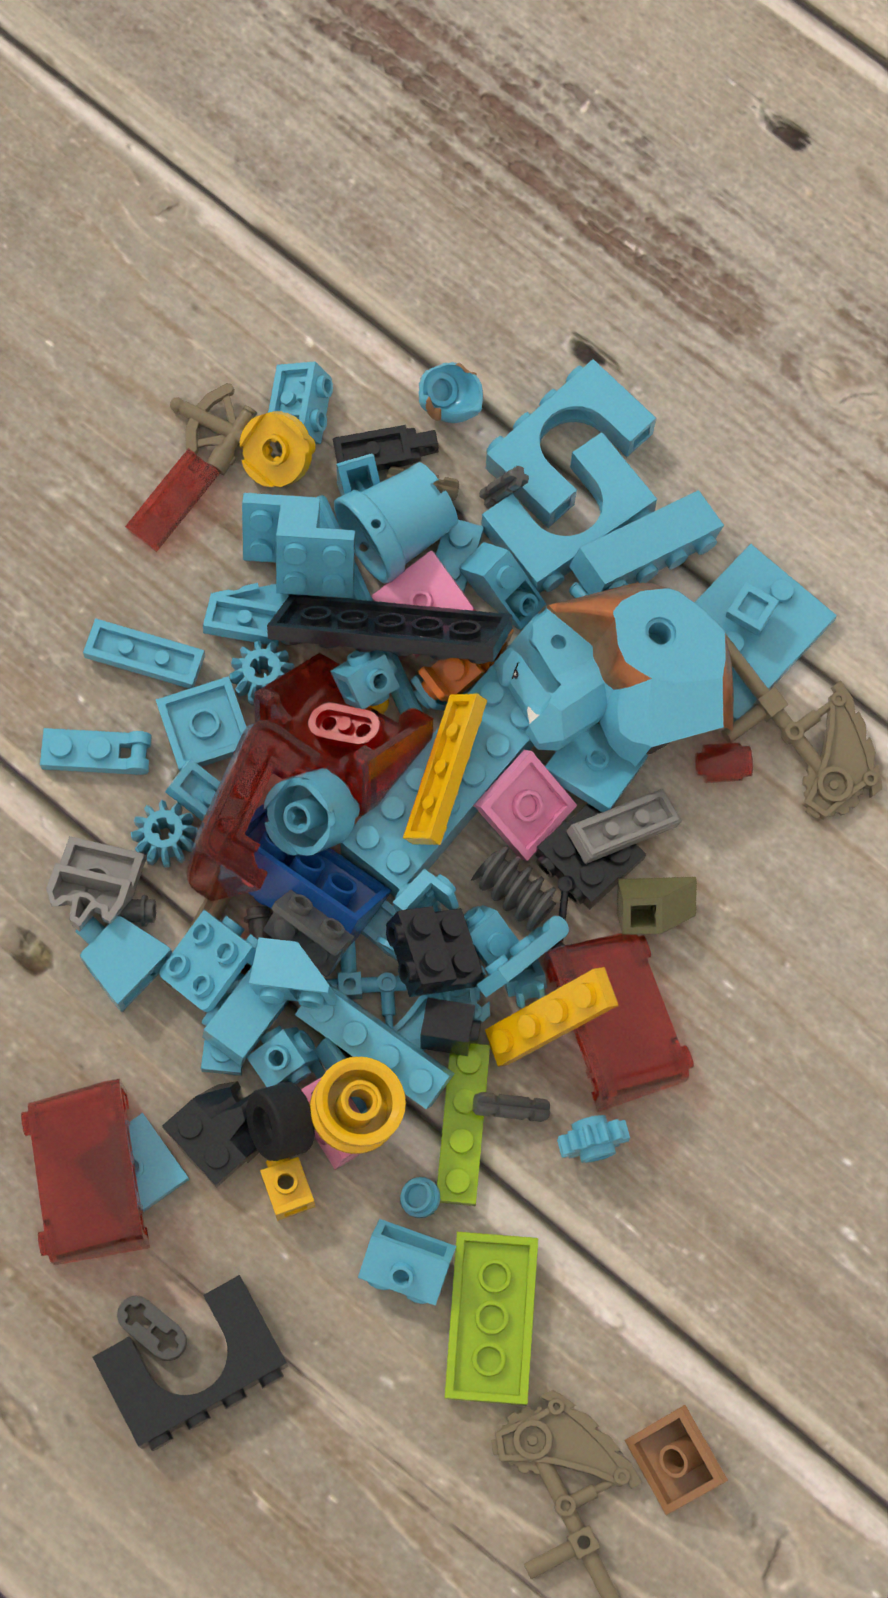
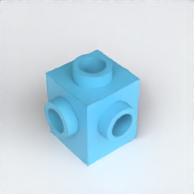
M355 650L347 656L346 662L331 670L345 703L355 708L366 709L369 706L379 705L390 697L389 694L400 687L394 675L397 673L395 663L388 654L376 650L372 652H359Z
M281 1026L266 1033L260 1039L263 1045L247 1056V1059L266 1087L286 1082L298 1084L312 1073L308 1067L319 1060L313 1051L315 1050L314 1042L305 1031L299 1030L298 1027L282 1029Z

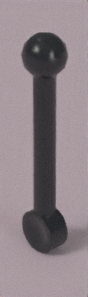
M563 876L557 883L558 888L561 890L559 916L565 921L569 891L575 885V881L571 876ZM564 938L551 948L554 956L561 957L565 954Z

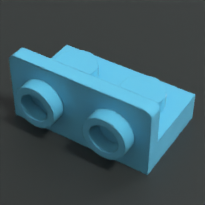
M316 362L277 365L268 413L282 411L295 416L304 424L309 435L314 439L315 444H321L323 431L327 427L326 414L329 397L333 393L331 376Z

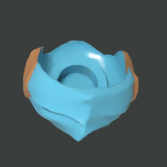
M443 363L426 370L421 376L419 382V404L436 421L441 420L448 423L464 422L477 416L482 410V384L477 377V373L470 372L461 363Z

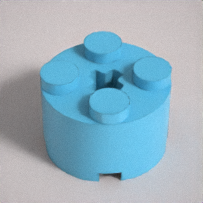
M325 768L311 770L277 783L268 792L264 801V810L267 809L268 822H265L266 831L273 843L283 852L290 855H314L343 842L351 833L355 818L358 817L360 811L359 803L353 798L347 785L338 776Z

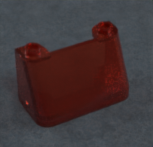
M319 652L254 692L256 746L268 762L292 777L311 770L328 769L347 785L353 798L359 803L360 811L358 816H364L381 802L431 741L434 718L418 709L409 708L400 715L399 723L372 707H367L364 710L375 713L384 727V736L378 746L371 749L364 745L355 751L320 743L308 726V720L313 710L325 703L350 705L345 703L331 673V670L340 664ZM336 724L331 725L327 730H332ZM365 732L361 737L367 735L369 732Z
M260 720L246 727L197 832L186 871L187 880L197 893L210 901L261 890L268 872L262 868L259 869L255 862L254 852L258 851L260 844L246 836L245 832L271 775L275 774L279 778L285 779L291 777L293 771L310 772L314 770L320 753L273 721Z
M618 933L560 946L546 951L543 967L549 983L557 981L555 990L594 968L605 967L618 1002L617 1007L573 1030L587 1067L585 1070L587 1078H591L594 1089L591 1092V1096L597 1112L686 1082L689 1078V1069L694 1067L687 1045L680 1046L647 958L651 957V951L644 935Z
M121 1079L103 1081L28 1103V1111L21 1112L24 1135H31L44 1231L38 1232L39 1249L41 1256L48 1255L53 1265L150 1248L148 1228L144 1226V1219L141 1214L144 1212L138 1190L129 1130L130 1119L125 1110L130 1109L128 1094Z

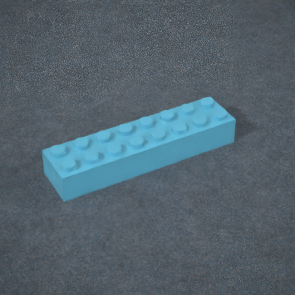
M532 619L506 650L512 648L513 651L517 652L547 693H555L561 683L554 677L532 641L534 632ZM498 659L468 693L479 694L487 700L441 845H417L403 839L438 729L356 822L349 836L340 843L341 855L392 890L390 894L395 898L403 885L411 883L423 869L427 871L476 815L478 810L473 805L523 750L530 751L534 746L525 733L529 727L528 720L509 688L500 684L495 669Z

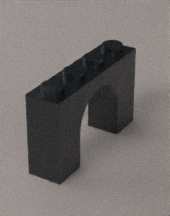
M240 1275L203 1295L227 1343V1360L224 1370L215 1383L207 1389L191 1395L173 1394L162 1389L153 1379L130 1336L92 1357L138 1447L141 1449L147 1446L150 1447L151 1451L161 1448L174 1439L171 1433L184 1425L187 1426L188 1430L194 1429L211 1418L208 1412L221 1404L224 1405L225 1409H229L248 1397L245 1391L260 1383L263 1389L284 1377L281 1370L287 1368L288 1364Z

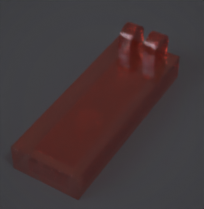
M188 448L127 523L126 529L157 552L220 473L215 467L210 466Z

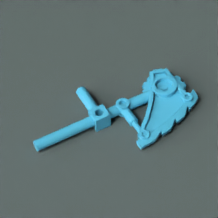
M354 941L341 958V973H338V979H327L326 981L352 1000L362 999V993L380 992L382 1016L385 1017V1024L420 1048V1034L427 998L430 994L420 996L407 1014L393 1027V1016L396 1015L394 992L407 991L406 986L400 980L399 975L394 976V974L389 972L382 973L379 977H361V971L357 972L356 944ZM481 966L483 974L486 975L484 967ZM478 987L455 990L454 995H451V1001L475 1005V1019L481 1020V1023L490 1017V1001L482 1007L477 1004V1001L481 998L479 994L481 990Z

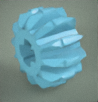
M258 640L254 642L253 651L242 646L240 649L242 658H233L231 661V666L235 670L230 673L231 683L238 684L235 690L239 697L248 694V703L254 705L260 697L263 698L264 705L268 707L271 704L270 696L274 695L277 699L283 700L285 698L283 688L292 689L294 685L293 679L290 676L295 673L294 664L287 662L289 653L286 650L276 653L277 646L273 641L268 644L266 649H262V644ZM261 669L269 670V675L267 676L264 673L263 678L256 677V671L261 674Z
M163 800L159 802L158 811H154L150 805H146L144 810L148 818L136 816L134 823L139 829L131 832L132 840L139 842L135 847L136 852L147 854V862L150 865H154L161 857L164 868H168L171 864L170 858L174 856L178 862L183 863L185 857L182 850L194 852L196 848L195 843L190 840L198 836L197 827L190 826L194 821L192 813L182 814L183 808L179 803L173 805L169 811L166 801ZM169 829V839L160 840V830Z

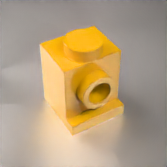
M299 1157L266 1161L268 1168L262 1169L260 1172L277 1221L316 1207ZM283 1176H290L294 1180L293 1186L289 1189H282L278 1185L279 1179Z

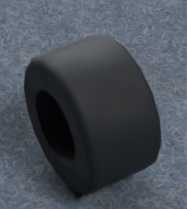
M286 1082L255 1090L250 1095L246 1107L249 1133L255 1147L268 1161H278L306 1153L312 1147L315 1128L311 1119L310 1104L300 1087L292 1082Z

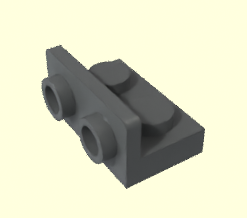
M289 890L273 904L272 910L274 912L263 931L274 939L298 942L323 976L328 977L336 968L354 936L347 932L339 921L327 917L315 908L307 897Z

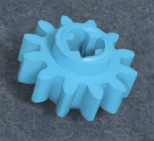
M597 1115L571 1124L572 1130L568 1131V1134L558 1136L557 1142L562 1158L580 1156L582 1163H589L615 1155V1147L629 1142L630 1134L626 1120L619 1121V1119L608 1122L606 1115Z

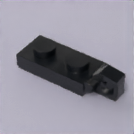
M406 425L334 437L332 439L337 463L372 453L375 458L377 471L389 469L391 466L413 465V463L422 461V456L439 452L435 430L416 433L415 428H406Z

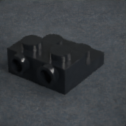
M587 804L567 823L564 821L539 844L535 856L538 858L536 860L538 866L549 877L556 876L560 879L563 876H571L575 881V885L569 891V898L577 905L583 903L590 910L618 884V879L625 878L645 859L646 853L637 844H634L585 864L566 830L572 824L602 813L595 807Z
M433 906L400 910L386 923L387 941L394 949L399 964V978L405 984L409 997L478 987L477 984L485 978L461 908L437 912L434 911Z

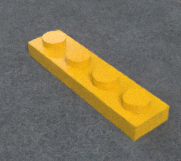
M479 694L449 695L403 835V839L412 844L441 845L487 700Z
M605 967L594 968L485 1029L497 1066L510 1065L617 1007L618 1002Z

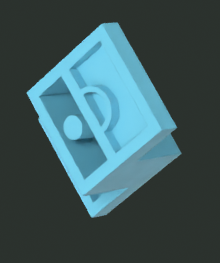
M243 493V560L276 563V593L353 598L355 530L320 528V498Z

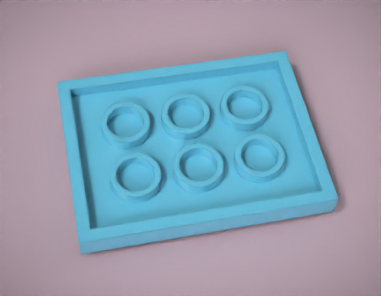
M752 544L694 602L720 625L769 690L825 632L837 616ZM746 581L779 600L776 609L759 636L725 617L729 607ZM732 667L734 722L751 710L757 699Z

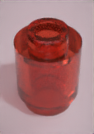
M740 742L702 745V752L695 753L696 775L703 776L705 783L742 781L743 777H751L753 773L751 747L741 746Z

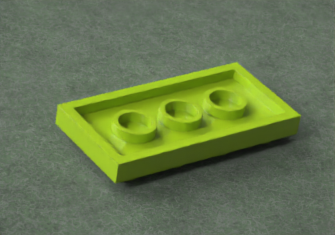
M457 1231L444 1399L527 1406L538 1238Z

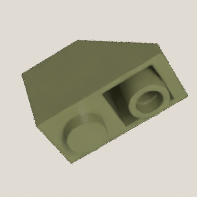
M696 877L618 879L617 916L622 935L662 934L696 916Z

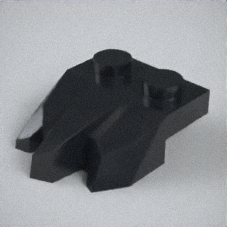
M238 1081L218 1084L195 1096L162 1125L166 1133L216 1188L245 1162L249 1163L259 1154L249 1133L246 1107L250 1095L240 1100L238 1096L241 1086Z

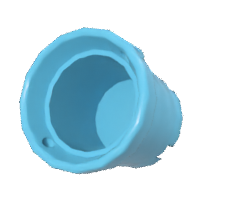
M421 462L362 492L353 490L336 498L334 501V511L340 528L355 530V555L364 567L384 584L392 582L405 571V564L458 524L456 509L446 490L442 493L439 492L433 484L439 479ZM360 545H366L368 550L361 551Z

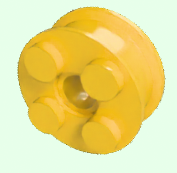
M349 1057L332 1065L316 1085L310 1100L311 1119L318 1135L334 1149L350 1154L367 1153L382 1146L399 1127L406 1105L405 1093L396 1074L385 1064L368 1057ZM350 1097L361 1098L366 1103L367 1112H354L349 1106L348 1099Z

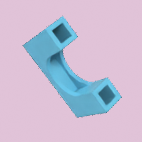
M594 359L584 367L581 365L577 366L568 375L566 383L559 390H550L541 399L540 406L533 413H524L515 422L513 430L506 437H497L486 450L485 469L496 479L516 466L524 468V473L529 476V481L512 494L547 528L575 505L577 489L550 465L541 451L540 443L551 429L569 422L590 425L599 432H602L626 457L635 451L654 432L656 417Z
M602 432L573 451L571 457V470L593 495L600 510L598 520L588 530L572 536H560L547 532L533 520L513 494L482 514L481 526L484 527L486 536L495 546L511 552L539 593L544 590L551 592L564 581V576L572 571L569 566L580 547L655 511L657 498Z

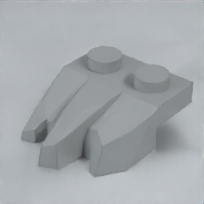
M69 836L60 864L55 863L46 887L51 907L72 905L69 920L73 928L78 931L83 929L95 913L101 914L103 921L111 924L135 894L146 862L145 854Z

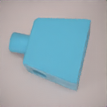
M92 916L81 931L77 929L75 931L89 944L80 954L82 962L121 1012L159 975L161 967L172 954L171 949L167 945L121 916H117L106 927Z

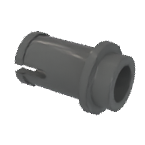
M142 895L141 899H131L118 916L123 917L129 922H140L141 926L155 923L156 901L155 899H148L147 895Z
M256 906L246 909L247 916L244 917V923H248L249 935L251 934L257 939L259 937L274 939L263 931L273 914L270 913V908L268 906Z

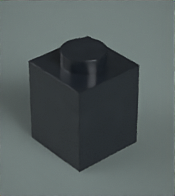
M428 997L420 1034V1049L468 1056L470 1043L478 1044L481 1029V1020L475 1019V1005Z

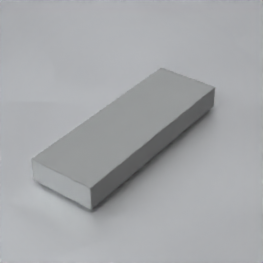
M660 789L572 824L566 832L584 863L587 864L676 828L682 820L664 790Z

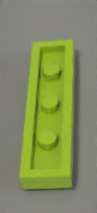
M470 1043L468 1056L449 1053L448 1069L455 1074L446 1085L437 1180L441 1196L440 1203L476 1206L484 1116L476 1115L473 1112V1098L477 1093L486 1092L490 1045Z

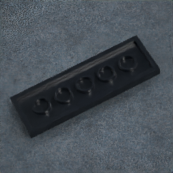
M290 594L268 623L267 634L268 639L280 640L287 645L310 643L318 644L321 648L326 649L340 646L355 648L359 652L380 650L390 651L398 656L420 654L430 655L431 658L436 660L460 658L468 659L471 663L483 664L489 661L494 662L512 630V614Z

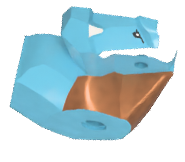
M632 583L548 605L542 613L533 617L532 625L534 632L532 641L554 677L561 683L555 693H547L522 657L513 651L512 648L502 653L495 665L501 686L509 688L528 720L529 727L525 733L538 750L559 751L600 722L612 749L621 758L631 762L636 767L651 747L723 727L730 729L733 733V676L726 633L701 607L681 592L652 583Z

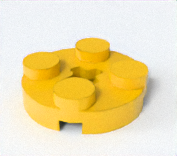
M273 411L254 417L243 429L240 437V448L243 447L244 460L241 461L246 473L258 484L266 487L288 486L299 481L306 474L310 467L316 444L304 424L298 418L282 411ZM271 441L281 444V456L272 457L273 448L270 446Z

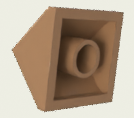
M686 1405L624 1440L666 1515L728 1481Z

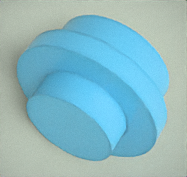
M413 1178L404 1185L401 1191L400 1202L402 1208L412 1217L426 1218L437 1210L441 1197L438 1186L428 1178Z

